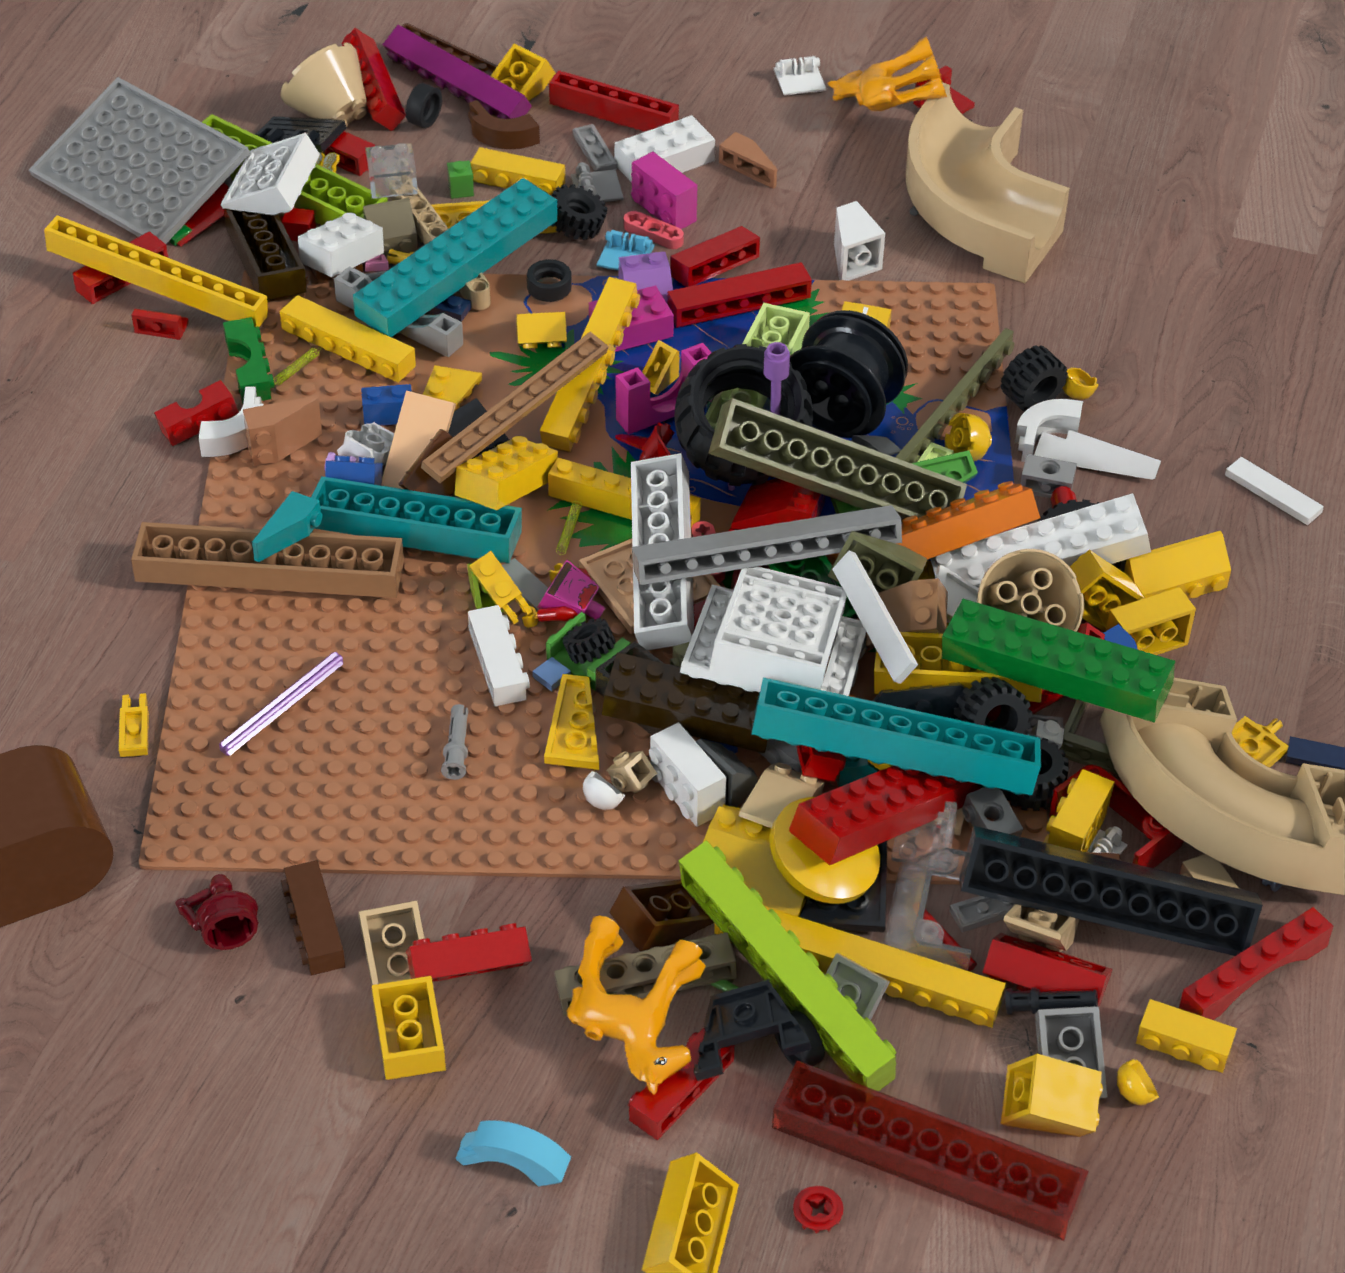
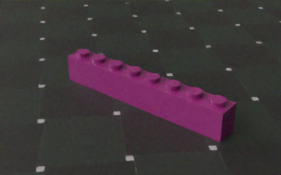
M400 25L395 27L382 44L387 50L386 55L394 62L401 61L408 70L413 71L415 69L424 79L428 80L431 78L437 86L442 89L444 87L448 88L454 96L458 98L462 96L468 103L478 100L490 115L494 114L497 118H517L526 115L532 107L525 95Z

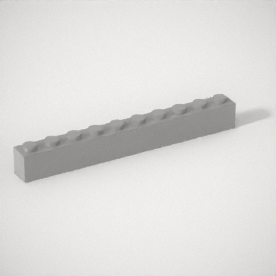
M890 505L632 547L633 570L639 584L645 585L841 552L851 531L895 544L902 543L901 517L894 507Z

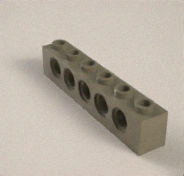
M728 933L712 934L705 938L689 941L702 949L703 953L699 959H704L701 961L706 965V968L699 979L681 985L677 991L712 984L720 980L737 978L736 959ZM675 944L653 947L646 951L632 954L626 953L619 957L605 959L600 970V982L606 993L629 994L645 998L654 987L659 973ZM580 965L567 966L554 971L563 1016H567V1009L572 1001V989L583 987L581 984L582 978L578 973Z

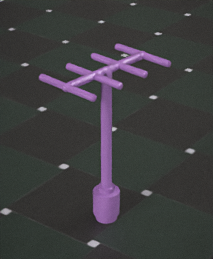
M781 342L769 344L764 352V375L771 380L770 412L780 415L781 380L789 376L790 352L787 346ZM728 483L729 490L733 491L735 486H730Z

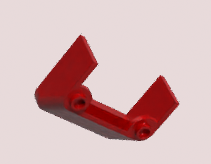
M1087 765L1082 768L1114 781L1109 807L1151 840L1134 853L1133 864L1155 868L1183 845L1184 841L1161 825L1140 805L1126 788L1120 777L1097 765ZM1082 769L1054 789L1049 818L1052 815L1057 816L1056 810L1061 798H1067L1069 795L1067 794V789L1072 778L1077 779Z

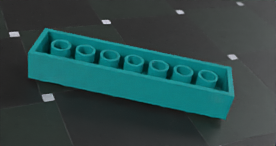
M321 476L311 498L320 500V509L323 514L321 524L314 529L359 536L402 538L403 547L459 555L473 559H479L492 551L500 563H510L522 533V508L506 505L499 510H494L463 498Z

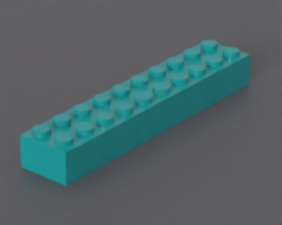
M522 178L353 294L354 315L374 330L393 337L464 287L465 283L477 278L481 272L484 273L557 221V199L525 178Z
M763 678L752 728V734L758 735L760 738L781 740L794 746L804 745L813 747L821 752H836L849 758L859 757L868 759L876 764H891L904 770L923 771L931 776H946L954 778L959 782L978 783L987 788L1010 790L1014 794L1033 795L1041 767V743L1039 737L773 679Z

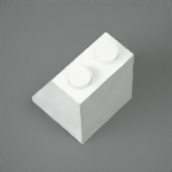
M857 201L837 207L834 247L839 280L849 281L882 270L885 232Z

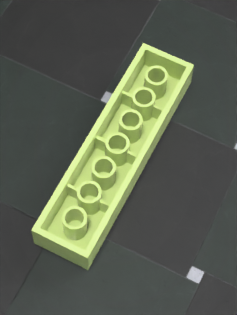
M763 303L742 344H747V346L759 348V346L767 348L773 342H781L787 346L791 356L794 352L802 349L803 337L809 329L810 313ZM736 388L723 391L714 397L705 416L711 427L715 430L721 405L731 398L769 412L770 399L754 390Z

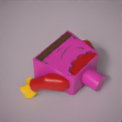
M566 560L564 565L557 563L554 566V571H549L552 584L537 606L539 608L538 611L530 606L532 613L529 615L525 614L522 617V621L525 627L531 628L538 624V620L540 622H567L575 618L580 612L596 620L600 618L605 610L604 606L593 600L599 586L593 581L586 569L577 568L568 560Z

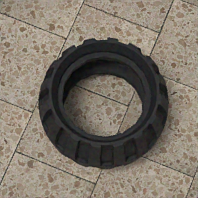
M736 344L733 348H721L712 352L707 359L700 360L691 369L681 385L676 400V433L681 447L686 451L687 458L697 469L701 468L705 471L707 477L715 481L728 482L730 486L740 487L741 484L755 486L765 483L769 477H775L709 454L715 430L704 415V407L710 399L720 392L736 388L754 390L771 401V380L764 375V352L767 348L763 346L758 348L747 346V344ZM790 362L789 376L781 380L780 415L812 427L813 408L811 397L807 392V385L800 372L793 370Z

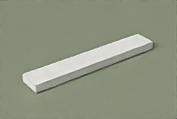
M848 551L832 570L893 681L901 684L918 664L856 553Z

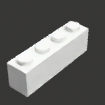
M499 605L468 611L469 632L494 706L526 700V689L530 688L527 672L522 673V657L520 653H515L516 641L514 634L508 633L510 626L507 615H502Z

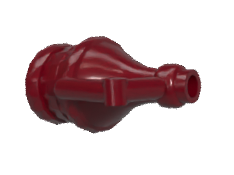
M223 874L213 876L209 888H205L186 899L180 898L175 902L179 914L185 918L193 930L202 931L203 941L213 949L229 950L243 946L257 933L259 922L257 920L258 905L256 900L247 893L233 891L231 881ZM202 903L195 913L192 908Z

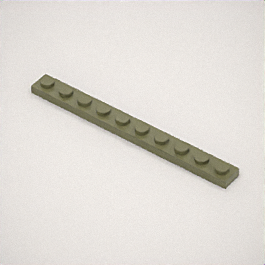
M1005 328L895 458L908 463H915L931 442L933 443L936 439L939 440L951 418L959 411L965 409L968 400L977 395L983 383L988 382L994 369H999L1005 356H1009L1012 353L1015 345L1012 342L1014 331Z

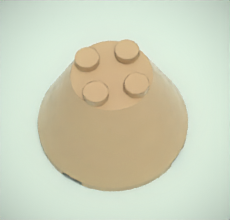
M344 43L345 46L338 47L336 44H333L305 59L293 70L292 74L294 77L290 82H284L282 86L281 98L284 103L314 119L344 120L346 127L353 120L363 118L366 114L365 107L367 101L358 54L353 45Z
M1039 549L1017 550L999 558L984 574L977 593V603L1076 632L1082 621L1084 611L1083 593L1080 591L1076 580L1077 576L1073 570L1059 557Z

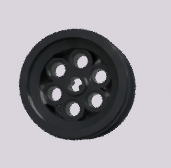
M850 310L830 312L819 318L806 331L802 340V349H799L790 356L793 370L800 372L807 385V392L811 397L813 408L812 427L840 438H852L853 435H868L876 430L884 419L886 404L892 402L900 394L908 373V359L901 342L895 334L875 318Z

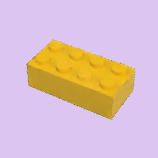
M515 436L511 440L499 444L497 447L485 451L481 455L457 466L455 496L494 510H499L547 484L548 473L557 460L558 451L548 448L546 444H536L528 441L525 437Z

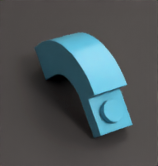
M490 1120L480 1121L477 1131L465 1134L456 1159L463 1166L486 1161H496L511 1165L526 1174L539 1187L561 1183L571 1156L553 1140L535 1130L515 1123Z

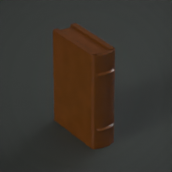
M439 429L411 468L406 471L398 485L405 490L451 496L455 491L456 471L444 481L438 483L421 468L423 460L453 437L445 430Z

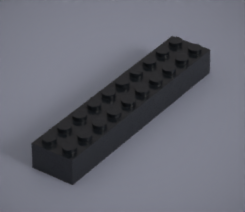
M973 826L959 877L960 890L962 892L1236 956L1250 947L1263 906L1258 893L977 826Z

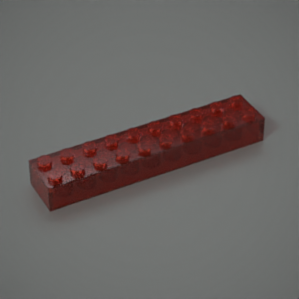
M796 1061L773 1108L772 1128L1062 1241L1066 1238L1083 1196L1089 1173L1085 1169L800 1061Z

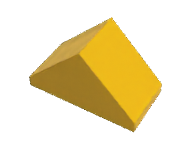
M660 340L657 341L642 371L650 381V392L658 395L679 377V351Z

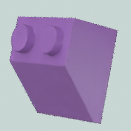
M665 252L619 257L620 280L636 283L637 290L656 285L667 303V291L673 290L670 265Z

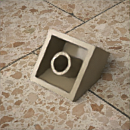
M409 198L363 206L364 219L383 228V254L385 257L391 256L388 253L390 249L404 253L416 252L418 250L417 232Z

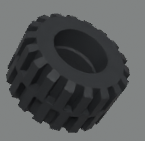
M1032 346L1030 349L1027 348L1022 353H1019L1005 369L1004 375L1001 378L1002 392L1025 412L1037 403L1056 399L1066 384V378L1068 377L1067 367L1044 346Z
M988 677L981 678V683L978 681L972 682L970 689L966 687L962 691L964 696L962 698L958 697L956 703L959 704V707L954 708V714L957 716L956 720L985 726V719L990 710L1001 705L999 716L993 723L987 725L988 727L1027 735L1025 733L1026 728L1030 729L1031 722L1028 721V718L1032 717V711L1028 709L1031 706L1029 701L1025 699V696L1004 680H1000L997 677H992V679Z
M1046 738L1040 739L1041 767L1033 795H1019L1012 793L1010 790L1001 789L1007 801H1011L1010 805L1014 807L1021 806V810L1026 811L1028 808L1033 809V811H1040L1041 807L1045 810L1051 808L1054 789L1067 780L1069 771L1068 758H1065L1066 753L1063 749L1058 750L1059 745L1054 742L1049 743V739Z

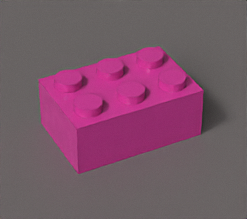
M653 151L632 162L631 196L636 203L640 204L660 221L680 229L697 221L696 183Z
M656 285L637 290V294H640L639 305L633 309L631 323L629 327H625L622 344L616 347L615 352L673 337L674 315ZM598 300L589 302V320Z

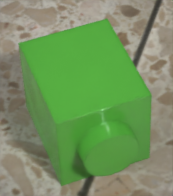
M470 160L447 163L448 186L451 199L474 196L473 173Z

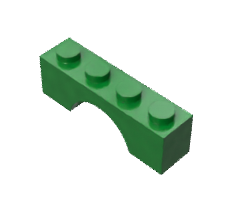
M252 317L223 322L229 356L243 358L248 361L244 366L236 369L238 390L242 404H244L245 387H256V395L261 397V401L272 399L270 389L275 388L272 374H267L270 372L268 358H263L266 356L264 343L258 342L261 341L259 326L254 327Z

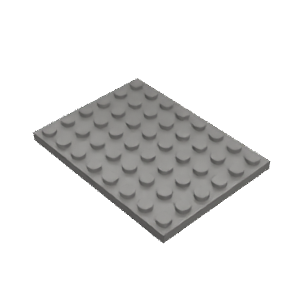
M117 77L33 164L29 172L31 176L139 237L150 231L167 244L245 160L250 151L245 145Z

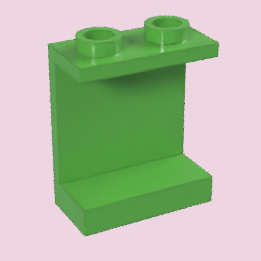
M580 612L575 618L568 620L560 631L548 638L546 642L547 660L553 657L571 671V675L589 677L590 688L597 691L609 680L617 652L631 655V642L622 637L614 644L612 649H608L609 652L607 654H601V658H593L592 662L586 660L584 664L572 662L562 640L569 630L573 631L574 626H580L581 622L585 621V614Z

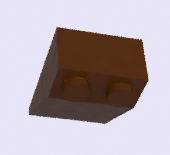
M681 879L623 886L609 911L619 927L623 929L640 952L653 947L669 946L714 923L682 886Z

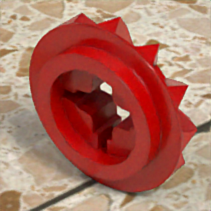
M811 1186L803 1189L796 1196L793 1211L795 1221H799L803 1229H813L817 1234L820 1230H827L829 1232L833 1226L839 1225L844 1207L841 1198L832 1189L824 1186ZM825 1203L824 1214L818 1213L812 1216V1207L817 1209Z

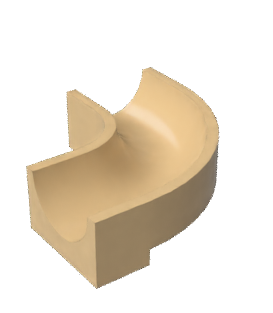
M943 83L947 97L927 99L916 114L910 128L906 160V185L909 196L919 214L939 234L963 249L984 257L983 269L1026 283L1063 232L1070 188L1025 173L1010 164L1018 154L1023 116L1022 109L1015 107L1000 126H981L971 122L959 112L952 101L950 85Z
M1174 677L1173 685L1155 723L1111 709H1104L1100 723L1114 768L1132 796L1161 825L1197 850L1242 872L1283 885L1345 895V770L1303 763L1297 776L1271 769L1256 761L1233 738L1232 730L1237 718L1227 689L1222 685Z

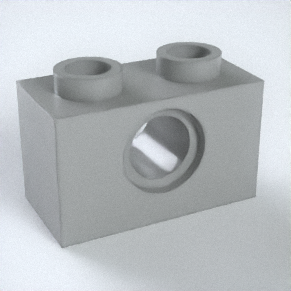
M1027 454L1021 484L1022 486L1032 488L1033 494L1036 496L1051 498L1052 492L1058 487L1066 486L1072 490L1077 463Z

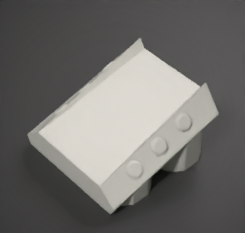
M374 422L364 424L361 427V431L349 430L345 433L344 443L337 450L338 455L353 456L356 458V461H359V457L375 458V463H383L384 466L387 463L394 433Z

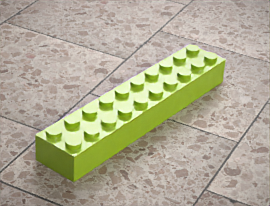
M213 114L202 121V123L245 145L249 151L272 144V142ZM244 161L230 175L233 181ZM315 164L301 190V194L294 204V208L314 210L316 223L324 225L326 222L333 221L345 213H354L356 216L364 219L363 206L388 202V199Z
M706 840L678 860L682 886L723 933H728L730 941L764 980L770 981L789 1010H799L806 1015L818 1031L827 1054L868 1100L896 1078V1051L892 1044L886 1039L882 1041L876 1034V1027L867 1017L862 1018L858 1014L854 1001L848 995L843 996L837 990L838 985L829 973L823 974L818 968L819 963L813 954L809 951L805 953L801 949L797 936L791 930L786 931L780 925L781 920L773 909H766L762 904L763 900L760 894L754 888L749 889L744 884L745 880L736 867L731 869L725 862L726 857L717 846L713 848Z

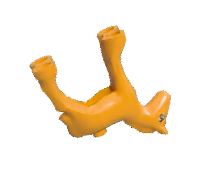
M927 36L920 39L906 53L894 59L872 64L863 72L857 70L838 78L837 81H829L827 83L829 87L834 88V101L856 97L859 106L865 105L870 111H884L915 100L947 97ZM924 60L922 64L911 72L892 76L896 71ZM931 79L922 86L906 91H896L904 86Z
M598 915L592 919L590 933L585 939L583 959L578 970L582 978L581 984L583 987L572 989V1001L567 1009V1017L573 1024L584 1028L585 1035L590 1039L600 1041L603 1036L625 1042L626 1058H628L627 1062L631 1073L639 1081L646 1082L648 1089L655 1095L659 1083H662L663 1080L676 1073L691 1061L689 1048L684 1045L657 1047L656 1040L665 1026L669 1005L676 991L681 985L699 979L703 974L706 965L699 959L703 951L695 943L680 939L676 942L670 956L662 967L654 987L645 998L629 994H607L600 982V970L605 959L621 948L623 940L619 935V925L608 917Z

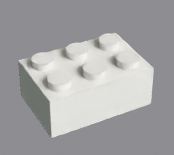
M345 213L333 221H328L324 225L310 229L307 233L298 236L299 257L303 264L330 277H334L349 266L353 268L383 254V228L369 220L356 216L354 213Z
M679 722L650 736V763L657 772L652 779L661 784L667 797L678 804L683 816L686 819H690L696 827L713 819L718 807H722L725 804L726 776Z

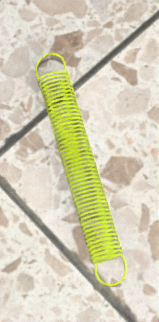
M317 349L309 350L307 355L305 353L276 375L273 379L277 378L279 380L278 386L315 359L318 355H314L313 352L317 351Z
M573 503L571 505L557 548H560V552L561 540H563V550L565 549V553L567 551L582 504L580 508L577 504L576 516L575 505L573 506ZM571 511H573V522H574V524H572V513H571ZM570 519V530H571V533L569 532V534H568V531H569V521H568V520Z

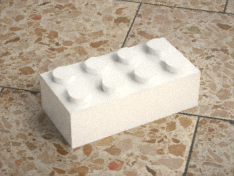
M691 115L615 142L614 159L617 162V168L631 183L632 162L652 151L683 173L715 161V139Z

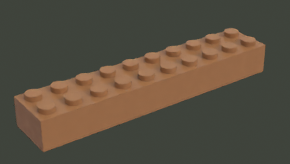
M150 522L141 523L131 558L135 582L397 598L404 562L402 538L310 533L308 537L258 562L254 560L252 541L262 529Z

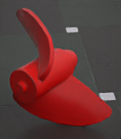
M658 422L649 437L619 434L615 435V438L641 449L642 453L639 460L671 455L666 446L675 432L670 429L671 426L669 424L663 425Z

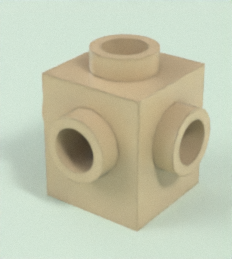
M624 751L613 759L614 764L607 769L612 784L621 792H639L657 774L643 751L632 753Z

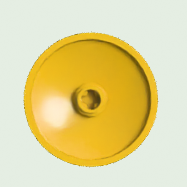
M805 797L791 802L773 822L769 839L773 860L783 877L802 894L825 903H847L862 896L874 883L879 872L880 853L878 845L829 866L789 832L798 804L814 797Z

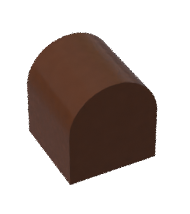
M43 745L25 746L0 754L1 928L80 898L100 883L109 871L113 861L114 852L111 841L75 763L67 753L55 747Z

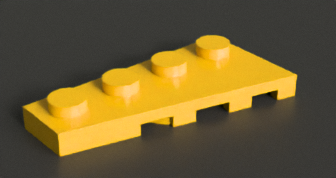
M435 365L423 395L453 402L456 404L455 410L460 408V403L464 398L468 399L472 394L473 387L481 383L482 373Z
M562 674L544 754V764L599 770L589 677Z

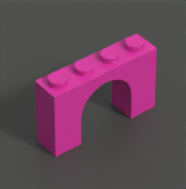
M704 343L681 351L680 376L674 386L660 396L650 398V381L638 367L616 375V420L628 435L675 417L676 400L682 383L687 378L691 369L700 360L707 359L711 354V351ZM714 397L707 402V404L711 403Z

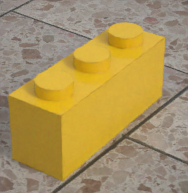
M1150 999L1139 1027L1136 1044L1142 1045L1149 1050H1157L1171 1055L1178 1060L1192 1062L1207 1070L1223 1073L1237 1028Z

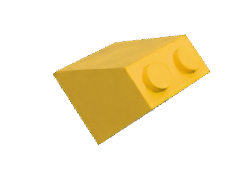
M1035 1054L1007 1066L1001 1124L1078 1137L1096 1132V1127L1099 1123L1098 1103L1103 1089L1101 1083L1102 1072L1040 1054Z

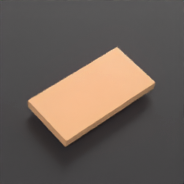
M406 391L385 466L382 486L403 489L398 483L430 443V439H433L439 429L449 432L456 406L455 403Z

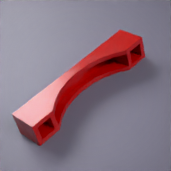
M1314 907L1310 908L1184 988L1179 1009L1215 1020L1242 993L1270 972L1291 962L1308 960L1328 946L1334 926Z

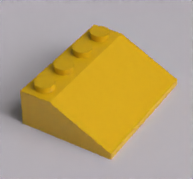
M719 806L708 827L704 841L707 840L713 848L717 846L726 857L725 862L731 869L736 867L745 880L744 884L749 889L754 888L760 894L764 906L799 917L808 896L795 889L777 868L770 849L771 828L739 817L738 812Z

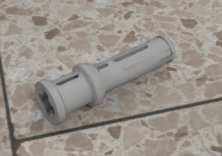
M461 704L454 705L451 708L448 743L443 749L445 762L442 764L441 773L444 777L452 780L461 779L466 774L464 760L467 758L468 749L465 746L469 710Z

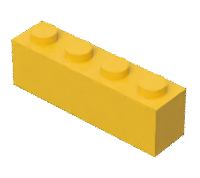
M479 147L470 162L473 182L508 189L522 178H525L551 196L557 187L561 188L562 185H565L564 164Z

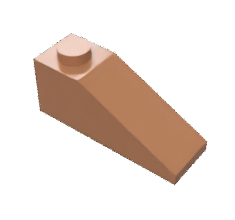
M734 132L719 145L720 164L773 189L776 187L777 168L754 140Z

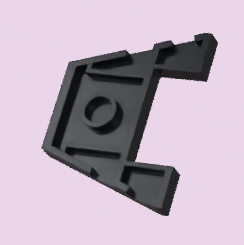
M764 980L711 995L704 1023L705 1034L703 1042H700L698 1053L700 1056L698 1064H695L694 1075L697 1081L724 1074L721 1048L780 1032L782 1049L785 1056L811 1050L812 1045L770 981Z

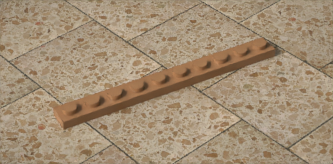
M589 332L423 460L421 468L438 483H441L456 471L457 466L476 456L606 354L609 346L592 332Z

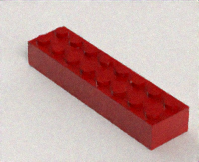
M893 765L799 803L789 832L830 866L961 809L967 794L981 789L982 784L959 782L954 778L941 775L931 776L923 771L904 770Z

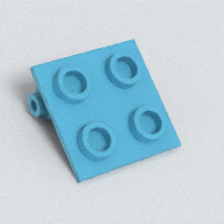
M607 231L605 236L607 243L596 266L619 271V257L652 253L655 244H653V240L649 239L648 236L636 235L635 237V234H632L629 240V233L625 232L623 237V232Z

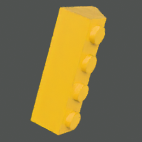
M1221 531L1153 549L1150 553L1127 559L1124 573L1131 577L1144 598L1180 587L1188 599L1227 588L1231 566L1223 534Z
M697 1152L670 1161L641 1269L645 1273L718 1272L739 1184Z

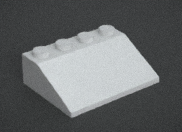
M303 133L250 150V154L246 157L221 203L222 208L269 215L291 211L320 155L308 135Z

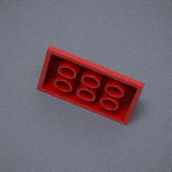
M778 478L767 480L760 485H751L732 521L731 528L741 530L819 517L825 504L826 496Z

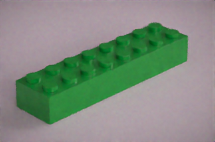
M962 599L942 635V659L1154 723L1173 685L1175 660L967 599Z

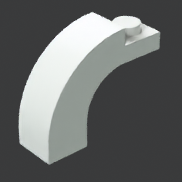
M245 387L243 407L234 417L223 421H201L199 443L202 457L225 456L248 447L243 409L264 405L261 402V397L256 395V387Z
M1052 399L1037 403L1027 409L1018 421L1015 443L1019 444L1018 451H1023L1021 461L1025 462L1027 454L1033 455L1035 443L1041 437L1042 431L1049 434H1068L1069 430L1078 433L1083 401Z

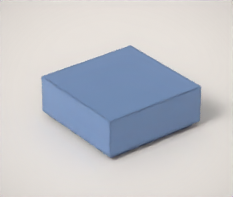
M553 657L532 671L533 678L551 692L560 686L562 674L571 675V671Z

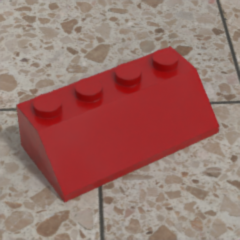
M999 933L992 939L982 973L988 974L989 978L1006 983V981L1017 984V989L1021 991L1031 990L1032 987H1037L1041 992L1097 989L1098 1006H1100L1113 969L1004 933Z

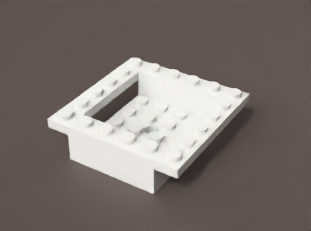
M758 566L743 568L734 590L712 584L682 661L680 673L688 674L692 678L712 680L721 685L741 687L749 692H760L763 678L849 696L866 630L860 620L842 616L847 598L842 587ZM832 646H833V650H832V653H831V657H830V660H829V663H828V659H829V656H830V652H831V649H832Z

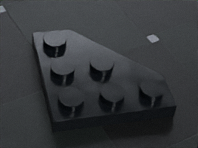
M960 682L942 686L927 685L909 687V689L881 690L873 699V702L956 719L957 716L954 714V708L959 707L956 701L958 697L962 698L964 696L962 691L966 687Z

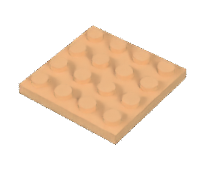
M629 539L580 559L579 568H584L588 571L593 581L599 586L598 593L628 632L633 634L632 539ZM711 574L693 577V604L707 599L712 584L720 586Z

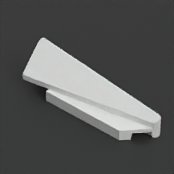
M1069 430L1066 439L1042 431L1034 454L1036 456L1077 463L1076 467L1151 480L1155 479L1161 463L1160 460L1071 430Z

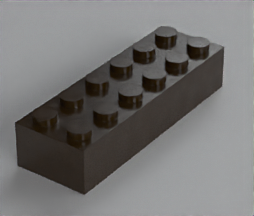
M224 209L226 230L255 291L266 295L267 301L307 292L305 267L278 214L269 215Z
M617 652L604 694L602 715L663 730L679 722L690 736L765 753L768 740L752 734L760 692H749L741 687L721 685L704 678H692L688 674L680 673L681 667Z

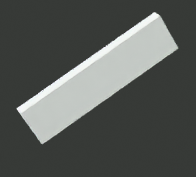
M1240 457L1226 469L1225 476L1306 525H1309L1323 512V505L1243 457Z

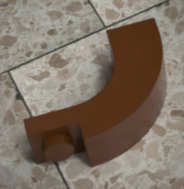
M478 100L469 102L470 112H468V119L472 125V135L481 143L494 148L509 150L523 149L540 144V127L530 114L513 119H501L490 115Z

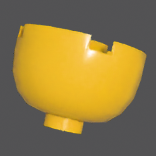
M960 412L955 414L949 421L948 426H952L950 434L946 433L945 447L953 450L954 454L970 450L974 462L982 459L992 443V436L986 422L979 416Z

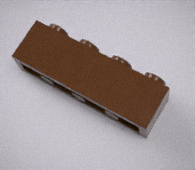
M318 860L285 867V880H280L283 896L290 897L291 902L286 903L290 920L296 919L297 924L293 925L296 943L302 941L303 947L299 948L302 965H308L311 976L345 968L344 951Z

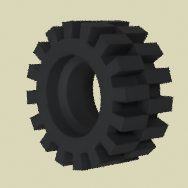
M597 618L595 621L590 619L588 623L585 621L581 622L580 626L576 625L573 627V631L569 630L562 640L571 661H574L576 664L579 662L584 664L586 660L592 662L593 658L596 657L597 659L601 658V654H607L609 652L608 649H612L614 647L613 644L616 642L608 623L604 619L601 620V618Z

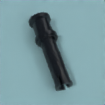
M1032 987L1031 990L1013 991L1012 988H1006L1007 1015H1013V1012L1031 1011L1032 1014H1035L1038 1010L1096 1007L1098 1006L1097 989L1041 992L1037 987Z

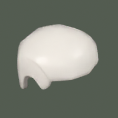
M592 771L584 779L583 793L587 801L594 807L602 810H611L617 807L625 797L621 791L616 789L597 772Z

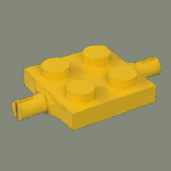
M1244 716L1235 724L1232 730L1233 738L1249 756L1269 768L1287 753L1289 747L1274 734L1283 727L1282 722L1278 721L1277 718L1273 719L1267 726H1263Z

